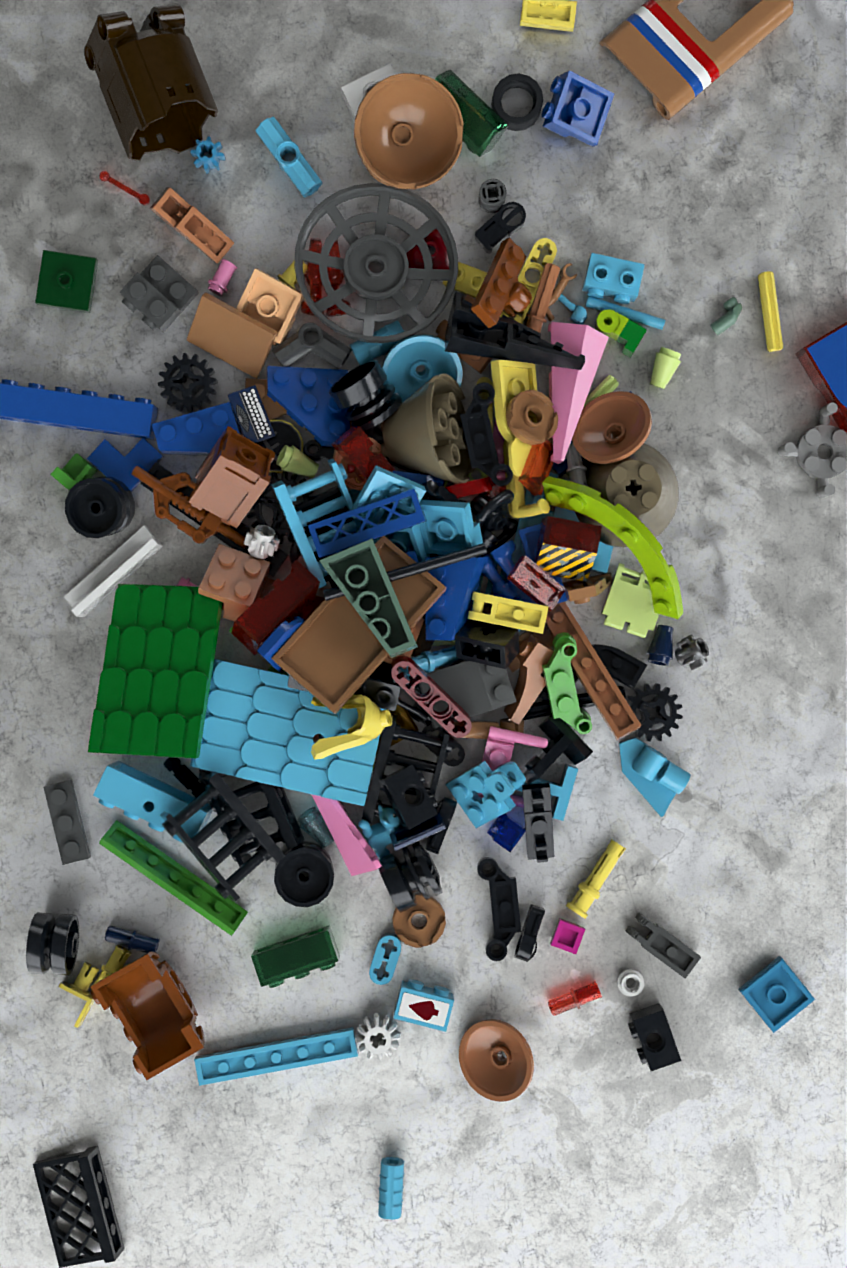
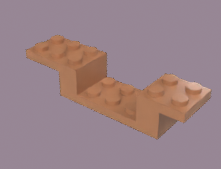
M222 544L218 545L198 588V594L224 603L223 618L269 635L282 622L287 621L290 623L293 621L295 616H300L306 621L325 600V598L268 578L270 562L255 558ZM421 618L411 629L415 641H417L424 618ZM413 649L398 656H408L410 658ZM388 655L383 661L391 664L398 656L391 658Z

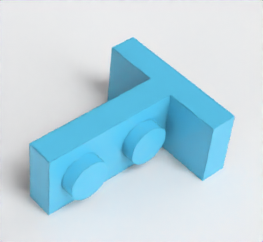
M565 764L560 784L541 778L530 783H549L551 798L552 795L556 796L552 808V818L564 820L578 772L576 766ZM509 771L510 777L516 779L515 774ZM520 786L516 790L522 791V786Z

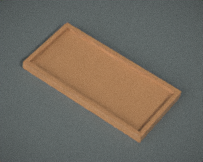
M385 536L381 537L375 544L386 572L417 563ZM423 572L391 582L410 630L446 591V586L429 572ZM342 596L329 601L324 600L272 657V660L331 712L336 714L389 654L346 596Z

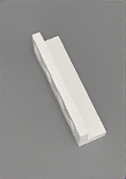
M146 526L141 527L64 596L73 607L71 611L76 617H85L118 587V584H122L163 547Z

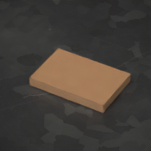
M205 292L200 299L186 341L257 379L262 373L278 331Z

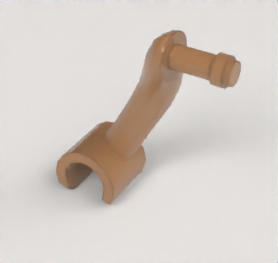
M571 263L564 265L560 269L561 280L553 290L546 312L549 321L555 318L549 307L558 300L568 282L577 277V274L572 277L566 274V268L573 265Z

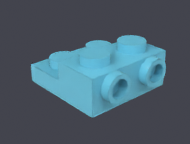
M436 500L420 501L421 508L427 519L426 522L420 524L426 553L441 556L483 543L480 524L473 522L470 503Z

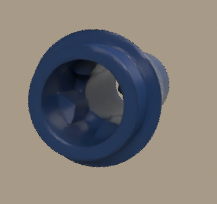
M658 625L655 636L646 653L648 655V662L669 666L670 660H673V627Z

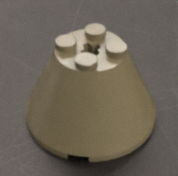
M444 373L435 375L407 398L390 417L380 423L384 442L381 444V452L385 459L390 458L391 462L398 468L461 484L470 480L468 474L473 473L475 469L471 467L460 416L465 414L461 401L465 399V396L458 383L450 375Z
M643 444L635 453L618 462L599 464L586 459L582 462L583 466L587 467L586 480L588 487L601 493L600 497L614 506L617 503L621 504L637 517L655 538L670 524L678 505L679 487L672 466L659 451L647 444ZM626 487H629L632 493L631 491H626ZM575 512L583 528L597 540L615 547H627L608 528L586 515Z

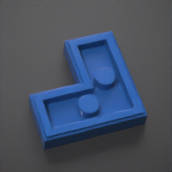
M144 438L126 456L122 455L111 443L104 439L87 459L106 477H114L123 482L132 492L141 482L132 475L133 469L139 466L146 472H149L154 463H159L164 456Z

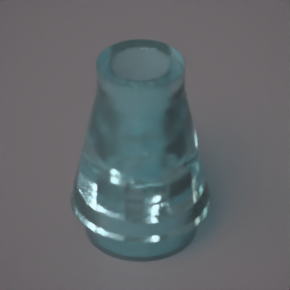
M316 807L308 809L298 818L300 822L299 827L319 843L322 848L327 847L334 841L320 811Z

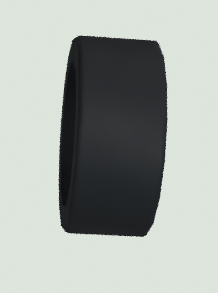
M520 73L511 74L501 79L494 88L491 103L492 113L496 121L505 129L512 131L526 130L534 125L540 117L543 105L542 89L533 78ZM521 88L530 93L533 99V106L526 116L513 117L505 113L501 100L507 90Z

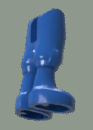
M513 540L508 541L485 556L488 559L481 574L487 577L493 584L492 592L494 596L514 600L522 599L524 602L541 605L528 581V575L520 569L517 570L514 566L512 554L516 550V544ZM494 560L507 575V582L498 573Z

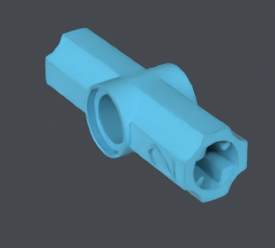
M275 117L267 118L261 122L255 132L277 160L280 169L288 175L302 196L305 198L318 191L319 187L323 184ZM287 153L296 155L293 161L286 162L282 160L283 156Z

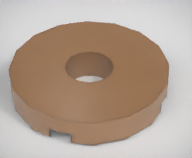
M533 389L520 392L511 398L506 408V420L513 435L521 442L530 445L541 444L551 438L558 426L557 412L554 413L552 401L542 392ZM528 411L535 414L537 423H533L529 419Z
M415 893L417 905L401 913L395 907L392 919L397 937L406 945L421 948L435 943L441 937L446 921L445 912L440 902L430 896L429 900H426L421 893ZM420 913L427 918L424 926L416 927L412 924L411 919L415 914Z

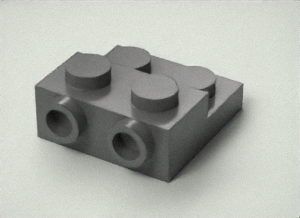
M158 255L141 274L137 272L120 291L124 297L121 302L133 313L138 309L144 315L141 320L153 331L158 327L163 333L199 294L190 283Z

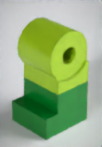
M611 309L601 311L595 322V330L624 345L625 347L621 353L630 358L647 329Z

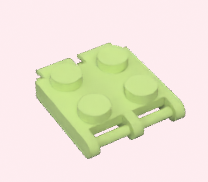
M622 563L618 564L601 613L606 615L604 625L622 630L625 622H627L629 625L626 632L642 638L646 637L648 630L654 631L659 614L654 613L650 585L644 583L645 580L648 581L644 571L639 573L625 568ZM622 572H623V573H626V574H629V575H632V576H635V577H637V578H639V579H638V580H635V579H632V578L623 576V575H622Z

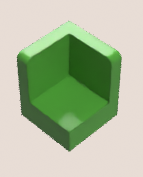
M76 453L63 469L56 467L50 475L70 490L77 482L92 478L98 470Z

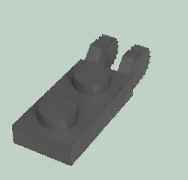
M638 913L635 917L637 921L643 926L648 927L651 932L645 938L633 927L628 926L625 931L640 942L644 949L686 979L701 959V956L660 925H655L645 916Z

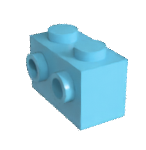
M591 253L582 291L588 292L587 295L594 298L612 297L615 302L621 304L634 302L638 297L645 264Z

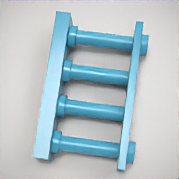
M334 459L328 460L331 471L296 486H285L282 480L271 484L316 589L327 585L324 577L328 576V572L320 561L317 562L314 555L316 548L312 536L307 537L303 527L307 526V522L345 506L350 511L354 505L344 480L348 479L342 463L337 465ZM336 481L342 496L303 513L301 510L296 512L292 503L297 500L296 497ZM351 517L352 521L344 524L342 529L349 533L358 532L362 525L361 521ZM332 529L318 535L321 545L331 542L337 530ZM340 532L337 539L342 538L346 535Z

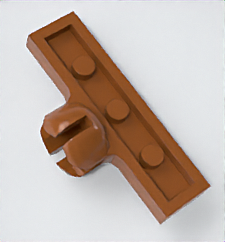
M510 237L501 242L471 307V310L488 328L497 324L502 311L506 315L514 317L513 311L522 312L532 299L531 292L523 283L518 281L519 272L527 256Z

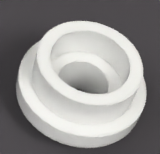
M626 969L618 976L617 985L624 995L636 996L644 988V978L637 970ZM634 978L635 983L632 986H627L626 980Z

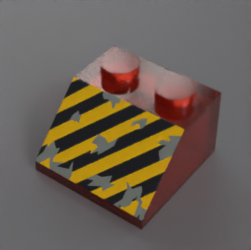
M551 516L542 518L533 572L587 582L597 555L602 526Z

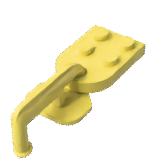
M509 360L491 361V377L495 391V418L497 427L505 439L503 444L504 464L508 465L513 473L512 481L506 485V488L514 494L513 501L508 504L509 514L517 519L537 516L543 513L547 514L550 511V505L545 499L541 498L535 504L525 505L523 478H539L547 474L549 466L547 447L544 442L537 445L521 442L513 435L506 420V408L511 398L526 390L533 389L537 391L535 364ZM528 411L529 419L533 423H537L535 414Z

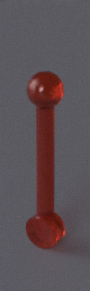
M107 171L100 172L99 178L101 181H108L139 199L140 204L143 206L150 203V198L147 194L137 193L110 177Z

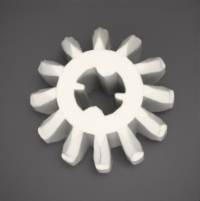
M375 1013L374 1021L366 1016L364 1018L365 1025L359 1024L357 1026V1031L360 1034L356 1035L355 1041L362 1043L359 1046L360 1052L368 1050V1059H371L373 1054H377L378 1061H381L383 1053L391 1057L393 1055L392 1049L399 1048L400 1044L397 1040L401 1038V1032L395 1031L398 1027L396 1021L388 1024L389 1015H385L383 1020H379V1013ZM382 1033V1038H379L378 1041L374 1040V1036Z

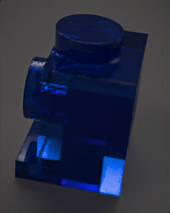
M505 813L497 817L487 833L492 837L493 841L511 852L526 832V829Z

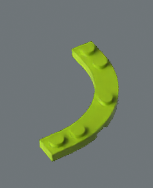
M548 476L542 484L545 499L549 505L586 515L619 537L638 559L647 576L652 594L654 613L679 619L684 612L677 575L673 565H668L661 554L663 547L648 528L621 504L617 503L614 506L601 498L599 491L582 484Z

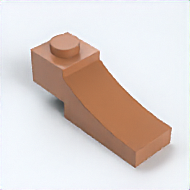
M166 187L150 207L164 222L189 240L216 264L221 261L234 244L229 237L201 212L188 204L170 187Z
M532 634L519 646L520 652L516 656L520 661L519 677L514 689L517 702L507 705L504 709L508 718L518 725L546 686L542 665L548 663L554 652L547 643Z

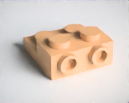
M255 268L236 309L278 331L272 344L276 345V343L281 344L286 340L296 319L294 317L303 297L300 291Z

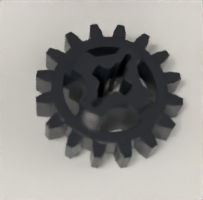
M183 353L182 360H179L174 355V363L172 365L167 362L164 363L167 371H159V375L164 378V381L158 382V386L165 388L160 395L163 398L170 397L167 401L170 407L177 403L176 409L179 412L186 407L187 411L192 413L194 406L203 410L202 402L205 401L210 404L209 394L216 395L217 393L212 388V385L218 384V380L210 377L215 373L214 369H206L209 364L206 359L199 363V356L197 354H194L192 359H190L187 353ZM192 366L200 369L204 376L195 375ZM178 369H180V371L178 372V374H177L175 377H172L173 374H174ZM187 378H190L194 383H190L187 389L182 383H186ZM200 389H204L203 392L196 398L195 395L200 391ZM172 390L181 391L183 400L177 398Z
M658 683L654 684L653 689H651L649 684H644V691L635 688L636 696H627V699L631 702L629 706L634 714L636 708L640 710L641 719L639 722L641 727L637 729L635 736L640 738L645 734V739L649 742L652 736H655L657 741H662L663 733L671 737L672 734L669 729L671 727L678 729L679 726L675 723V720L683 718L682 715L677 714V710L681 709L682 705L674 703L678 698L677 694L669 696V687H665L660 691V684ZM657 694L651 701L645 702L642 700L647 695ZM666 703H668L670 708V716L666 715ZM643 706L648 708L656 707L655 711L662 719L654 716L650 717V713ZM661 723L664 725L659 729L649 730L653 724Z

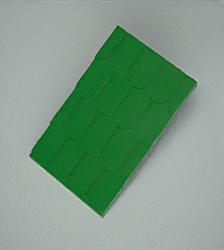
M118 584L115 592L111 625H109L103 671L100 674L96 708L93 711L88 746L89 753L199 758L223 602L198 594L199 587Z

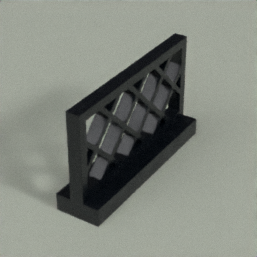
M98 1146L89 1147L84 1152L44 1159L33 1163L59 1268L104 1260L105 1263L114 1262L125 1248ZM78 1161L81 1171L78 1177L66 1170L69 1162ZM44 1167H50L58 1172L54 1181L45 1177ZM61 1176L74 1183L69 1192L57 1185ZM77 1186L86 1191L87 1199L85 1203L72 1195ZM52 1191L65 1198L60 1208L51 1202L50 1195ZM68 1201L81 1209L76 1218L64 1211ZM83 1212L93 1217L94 1225L92 1229L79 1221ZM59 1217L71 1224L67 1234L58 1228L57 1220ZM75 1227L87 1235L83 1244L70 1236ZM90 1238L100 1244L101 1252L94 1253L86 1247ZM65 1243L78 1250L75 1257L66 1258L63 1248Z

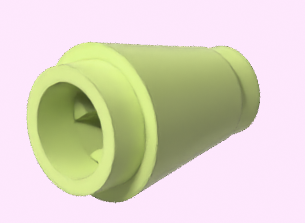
M661 347L659 353L656 352L650 384L665 389L681 363L679 361L681 354Z
M285 445L280 451L276 462L283 471L310 478L315 476L319 468L318 463L314 462L295 446L289 447Z

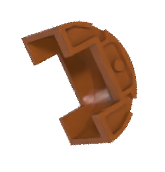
M156 952L145 954L91 985V996L95 1003L101 1004L104 1010L110 1007L113 1016L116 1019H120L124 1025L123 1030L126 1038L130 1042L133 1041L137 1049L133 1055V1065L139 1074L144 1075L146 1080L203 1049L205 1045L203 1028L201 1025L196 1026L195 1022L198 1013L186 988L166 960L161 963L157 960L160 957Z

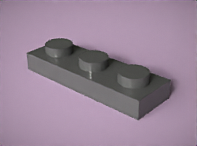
M72 779L44 786L62 865L89 859L91 854Z

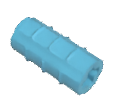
M396 320L375 331L373 336L395 335L404 332L399 321ZM357 340L350 344V348L357 362L361 365L381 355H385L399 341L366 343Z
M386 1157L381 1160L378 1216L383 1219L395 1220L401 1218L404 1160L397 1157Z

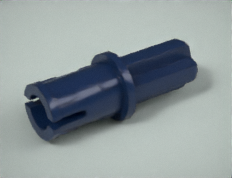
M109 926L105 933L106 941L128 947V951L134 949L144 953L157 952L160 939L139 934L137 930L132 932L115 926Z

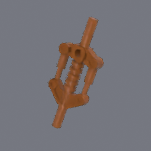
M139 466L133 469L132 475L154 489V507L158 518L168 519L198 544H204L207 539L219 532L243 549L247 547V545H244L245 536L221 522L220 517L211 512L208 513L205 509L199 510L191 506V503L188 502L189 497H184L182 492H177L180 488L186 486L195 489L196 483L192 481L188 473L181 472L159 480ZM172 501L173 505H178L179 509H184V512L190 513V516L193 518L196 517L197 521L202 522V525L196 529L186 521H180L170 514L169 503Z

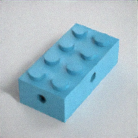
M121 761L107 765L93 796L99 798L98 802L108 808L116 806L124 810L123 814L131 819L139 820L141 818L149 822V827L159 832L165 830L162 826V823L165 821L160 816L164 811L175 817L196 798ZM205 804L181 825L190 838L206 826L213 811L210 804ZM176 834L173 836L174 839L182 842Z

